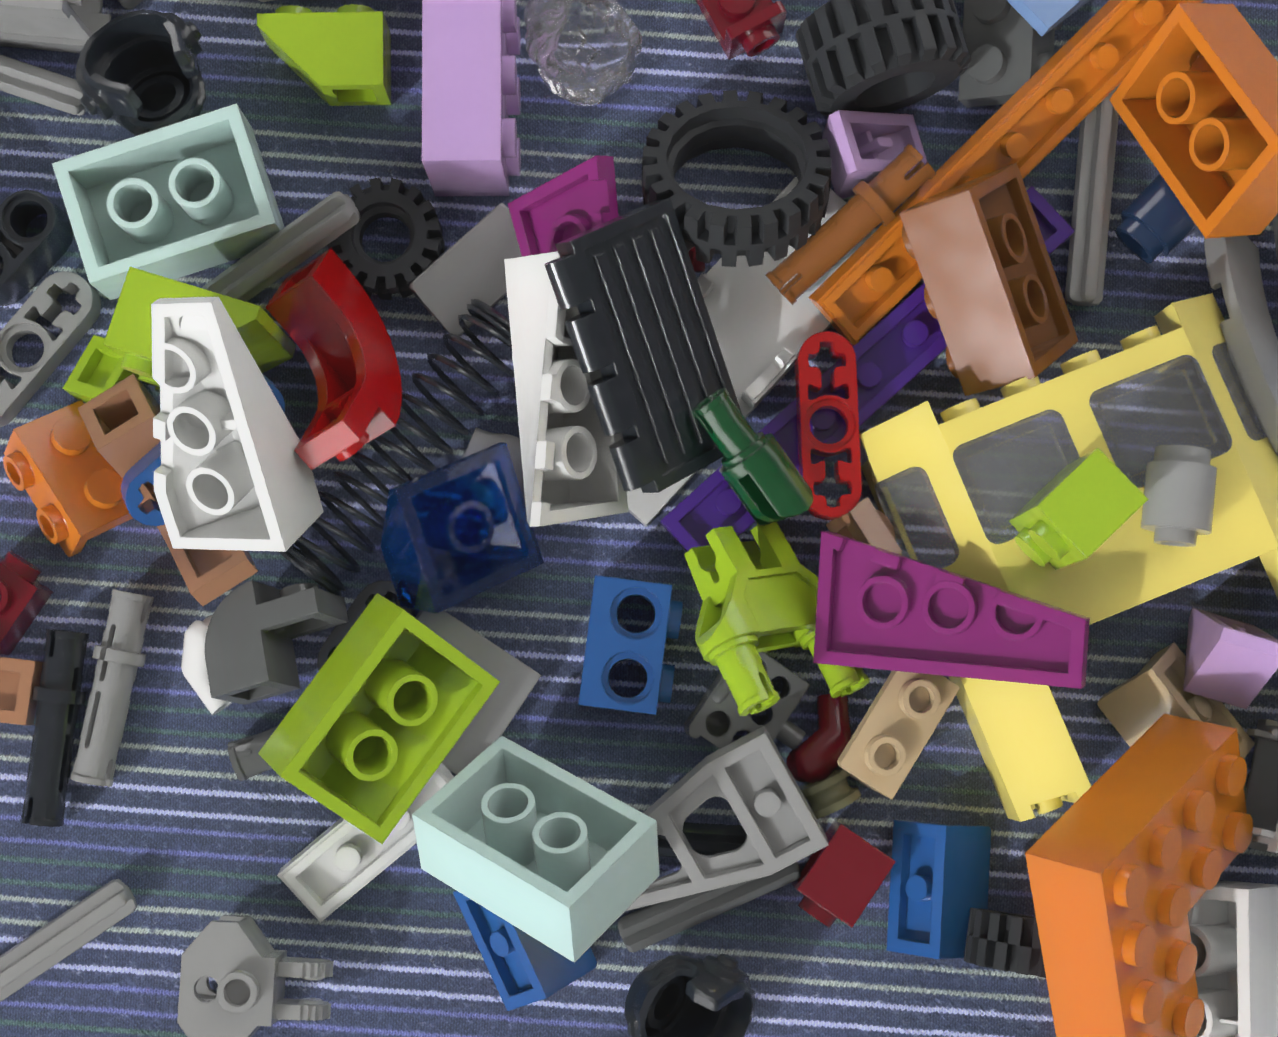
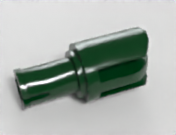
M725 387L703 399L691 410L693 416L700 421L724 455L721 460L720 473L758 525L765 526L788 517L800 515L809 510L814 501L809 485L771 433L764 435L763 432L757 434L754 432L730 398L729 392Z

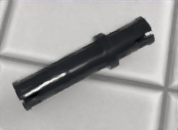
M46 629L45 655L40 686H33L32 699L37 700V708L28 766L26 795L20 822L23 824L46 827H60L64 825L65 799L70 776L76 719L79 704H85L87 691L81 690L84 658L90 633Z

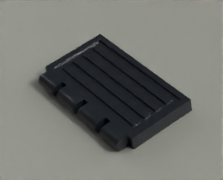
M666 198L653 201L556 243L559 257L545 263L544 266L560 310L575 306L578 308L579 315L565 321V325L582 373H590L599 370L602 377L587 384L604 435L610 436L622 433L623 439L610 445L609 449L624 491L641 488L642 493H659L724 457L700 421L693 416L691 410L703 399L724 387L729 392L730 398L740 412L741 409L671 199Z

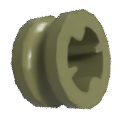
M837 767L826 779L820 782H806L799 787L817 819L830 815L861 797L858 787H850L847 782V777L850 773L841 767Z

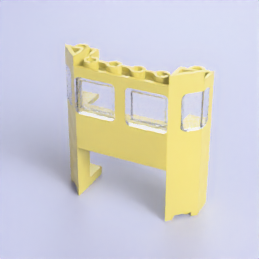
M1213 293L1172 302L1154 316L1158 327L1155 325L1120 341L1124 351L1104 359L1100 358L1097 349L1086 352L1060 365L1064 375L1044 383L1040 382L1038 376L1032 379H1027V377L1021 378L1000 389L1004 399L984 407H980L977 398L961 402L940 413L944 422L938 425L931 406L926 401L859 434L869 458L861 466V469L878 509L888 517L893 525L896 535L895 541L902 550L900 555L1089 617V625L1258 556L1278 598V456L1254 413L1232 362L1220 326L1221 322L1224 321V317ZM1189 445L1211 450L1210 465L1217 468L1212 533L1209 535H1197L1196 546L1194 547L1168 546L1154 543V532L1141 528L1143 505L1087 559L1056 570L1049 563L1044 567L1035 563L1021 550L1014 539L1019 532L1009 520L1065 466L1096 448H1099L1143 494L1146 464L1154 461L1156 446ZM948 676L950 681L960 687L956 696L1008 819L1022 822L1036 818L1033 813L1034 809H1037L1040 815L1062 807V801L1075 803L1091 787L1049 686Z

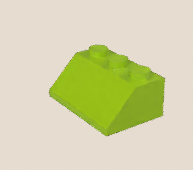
M129 267L103 343L123 358L121 368L138 374L139 380L156 386L155 391L160 393V385L152 377L151 304L159 298L219 297L261 373L293 358L296 345L261 306L133 267Z
M377 593L258 754L280 777L383 844L500 681L404 609Z

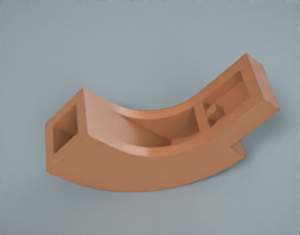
M134 374L78 407L97 451L122 478L135 463L161 441L153 437V418L160 413V405ZM149 481L142 484L140 490L144 499L141 503L143 504L149 499L157 502L154 485ZM165 524L157 526L190 594L202 606L258 572L248 551L174 549Z

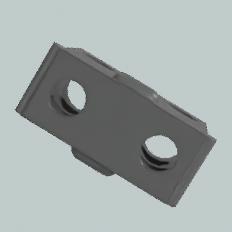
M759 652L770 681L777 676L783 681V690L779 694L780 699L776 704L766 709L764 719L754 723L750 713L747 716L739 715L738 706L726 680H724L719 671L685 721L684 732L692 738L701 736L721 749L733 742V737L738 731L745 730L749 734L765 726L772 740L776 738L790 749L795 750L806 732L789 721L788 718L810 687V684L764 652Z

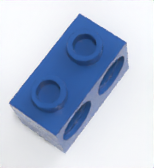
M595 575L578 705L656 715L658 702H671L675 665L663 664L666 638L678 640L683 601L671 600L672 585ZM629 598H643L652 605L655 612V620L646 631L632 633L625 630L619 624L617 619L618 609ZM624 660H632L639 663L647 675V684L644 690L639 695L631 698L617 695L609 684V675L612 668Z

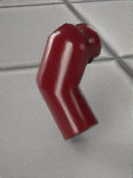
M830 694L817 696L818 730L798 748L790 751L786 758V765L795 781L801 783L820 782L839 767L837 763L838 758L851 739L848 695L844 697L840 695L838 698H832Z

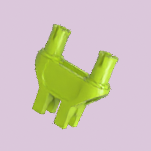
M777 522L765 526L757 524L750 530L755 540L745 542L740 541L732 526L713 528L705 535L710 544L709 546L692 547L684 554L703 601L695 631L696 644L703 659L706 662H710L711 665L719 667L738 706L737 710L740 716L762 712L776 704L780 699L762 664L759 652L789 647H802L804 650H810L814 658L818 577L800 564ZM818 664L830 689L829 693L832 698H838L840 695L841 697L850 695L866 686L870 681L863 668Z

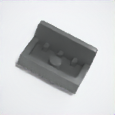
M964 0L963 33L971 56V62L968 63V68L960 75L958 100L967 108L1005 104L1055 54V30L1061 29L1063 21L1041 37L1007 0Z

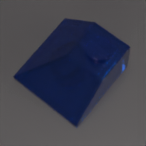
M499 442L389 489L381 550L400 606L437 614L544 563L534 529L527 522L526 504L506 443Z

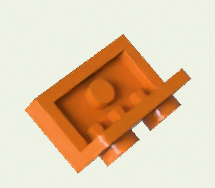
M82 400L13 429L4 452L5 456L3 457V465L11 483L19 491L26 490L38 509L36 517L43 534L51 543H59L68 557L80 553L87 540L133 519L121 494L123 478L97 451L79 413L78 407L84 404Z

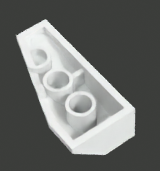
M219 297L157 299L151 304L152 377L160 385V413L153 418V437L161 440V466L154 471V492L172 547L174 549L286 552L324 512L313 472L294 451L300 441Z

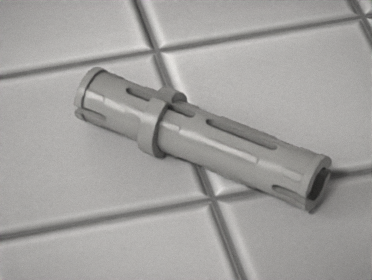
M112 589L109 615L101 645H95L92 658L98 659L94 673L95 677L83 722L78 753L70 777L71 780L108 787H112L117 755L123 737L138 667H144L147 654L141 653L147 621L154 601V597Z

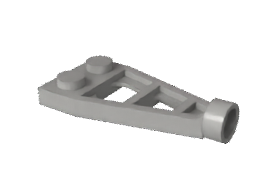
M765 726L706 756L643 812L657 821V835L666 837L679 859L681 867L674 873L656 879L626 911L770 876L828 846L824 830ZM712 797L725 798L728 800L747 834L744 844L737 849L715 855H702L695 852L682 831L686 818L707 799Z

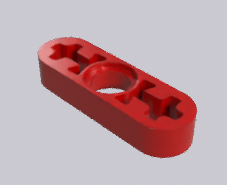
M824 331L810 336L801 346L795 360L799 473L811 488L814 500L807 511L822 520H835L854 509L860 500L862 492L856 355L851 343L838 333ZM820 347L829 348L831 358L841 359L842 366L836 367L831 373L830 387L831 392L843 389L845 399L835 395H824L813 400L808 398V390L818 393L822 388L820 368L809 367L808 360L814 359L817 356ZM832 409L843 417L846 431L842 440L833 444H826L818 441L813 436L810 429V420L816 411ZM846 452L848 463L838 460L834 464V479L836 484L846 485L848 492L837 499L836 507L827 506L825 496L815 495L813 489L814 486L821 484L825 479V461L812 464L811 453L822 457H831Z

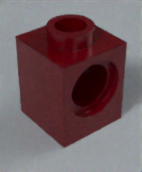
M833 821L825 833L828 846L811 854L801 869V877L791 885L804 895L798 906L815 919L831 928L838 918L852 928L896 861L844 825Z

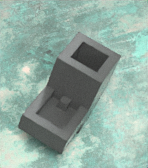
M251 580L231 591L215 610L208 625L205 638V661L211 698L246 705L300 689L292 639L349 622L345 598L321 590L315 583H299L280 590Z

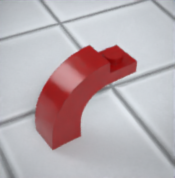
M330 248L287 277L265 307L301 349L315 378L318 391L317 411L294 450L311 470L334 456L340 462L350 458L365 444L395 427L402 406V382L399 365L386 327L359 281L332 248Z

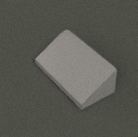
M504 203L497 205L409 286L413 295L449 334L460 337L464 333L459 325L458 315H471L467 309V304H471V299H479L493 307L507 294L504 259L522 257L507 206ZM464 320L468 328H470L474 324L470 321Z

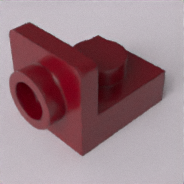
M696 0L729 60L746 52L747 56L752 57L768 50L780 39L779 34L783 32L787 11L781 1L773 3L772 0Z

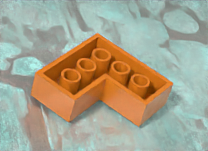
M1163 714L1025 852L1056 1037H1196L1204 1020L1205 1008L1203 1001L1198 997L1195 974L1197 949L1191 943L1188 912L1207 890H1211L1216 886L1220 875L1235 857L1247 850L1253 835V819L1250 814H1247L1244 793L1247 764L1245 759L1240 757L1237 728Z

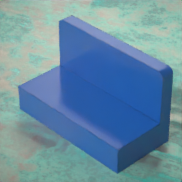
M912 820L893 821L891 858L896 862L891 868L886 951L939 960L964 958L970 908L988 909L991 828L989 826L949 825Z
M457 890L453 892L507 1011L548 998L596 968L597 961L591 948L574 963Z

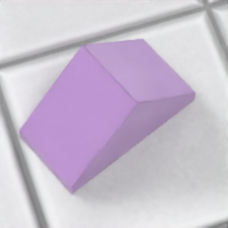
M838 110L828 117L822 139L827 138L830 145V157L832 158L831 181L835 193L842 199L855 196L852 189L859 182L865 181L868 184L904 151V147L908 144L912 145L924 157L921 160L924 164L927 162L913 115Z
M1192 608L1188 624L1183 691L1247 709L1278 669V639L1254 625Z

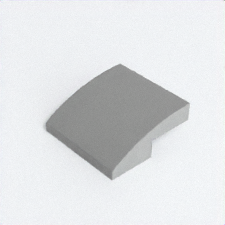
M427 599L415 618L500 681L442 761L447 769L457 775L504 733L542 675Z

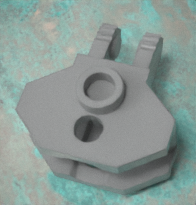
M223 915L219 920H212L182 953L177 1023L187 1037H252L261 1026L271 1027L278 1020L316 1021L330 1019L331 1003L328 1001H323L320 998H284L286 977L302 978L304 980H323L326 977H333L334 961L319 958L287 957V950H274L251 916ZM209 977L217 982V992L210 987Z

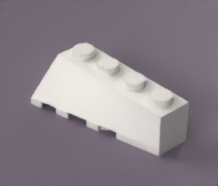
M558 251L504 259L526 514L530 527L628 512L627 491L623 489L609 449L610 445L622 439V433L605 436L587 387V384L602 377L599 370L582 373L565 325V321L579 315L578 308L575 306L560 310L544 266L545 263L559 257Z
M1218 881L1216 886L1211 890H1207L1188 912L1191 943L1197 949L1195 974L1198 997L1203 1001L1205 1008L1203 1024L1196 1037H1278V885Z

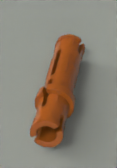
M908 144L904 147V151L868 184L865 181L859 182L852 189L855 196L829 218L815 235H811L803 247L793 251L774 270L769 271L765 276L793 305L797 302L796 299L880 223L887 226L895 219L896 216L893 211L928 179H932L936 175L934 169L928 162L924 164L921 161L924 157L912 145Z

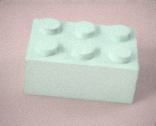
M237 103L52 163L89 283L110 300L119 298L129 267L175 280L242 258L285 228L252 126Z
M502 735L412 814L421 869L574 963L660 876L657 821Z

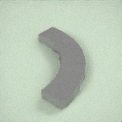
M1247 236L1208 239L1204 237L1210 286L1214 290L1222 287L1230 317L1220 324L1223 336L1245 394L1264 433L1278 456V339L1264 293L1259 248Z

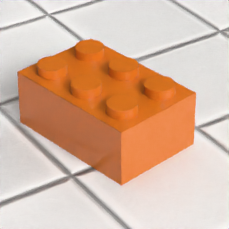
M1178 3L1109 101L1205 239L1260 235L1278 214V62L1234 4Z

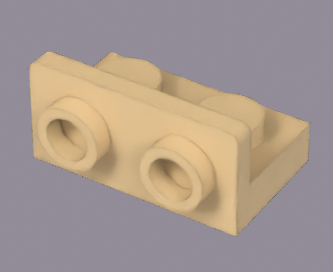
M891 671L838 758L837 763L839 767L850 773V777L864 786L893 800L960 687L943 675Z

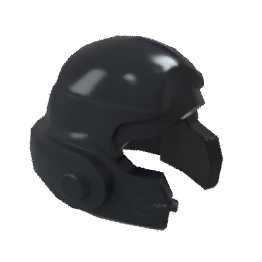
M142 9L127 12L116 17L97 30L86 41L76 65V80L83 94V97L80 99L81 104L90 115L98 114L105 121L109 118L114 119L135 136L199 116L206 101L204 82L197 62V55L202 51L199 40L202 37L201 33L191 21L185 23L174 13Z
M677 954L653 961L635 977L629 988L624 1008L627 1032L631 1037H745L753 1018L756 1002L749 976L738 968L739 962L727 954H720L718 957L708 955L704 960Z

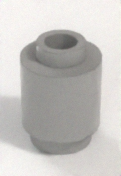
M1159 445L1155 447L1154 461L1146 464L1144 495L1149 500L1143 504L1141 520L1142 529L1154 532V543L1168 546L1194 547L1196 546L1197 535H1209L1212 533L1217 468L1210 465L1211 450L1189 445Z

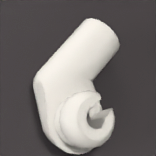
M210 615L203 621H194L185 631L181 669L186 680L210 713L214 715L233 702L211 698L205 661V638L208 625L213 616Z

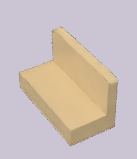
M1175 642L1157 652L1136 676L1104 694L1098 701L1100 710L1130 747L1163 714L1237 728L1240 757L1243 758L1247 756L1255 744L1222 702L1183 691L1186 656Z

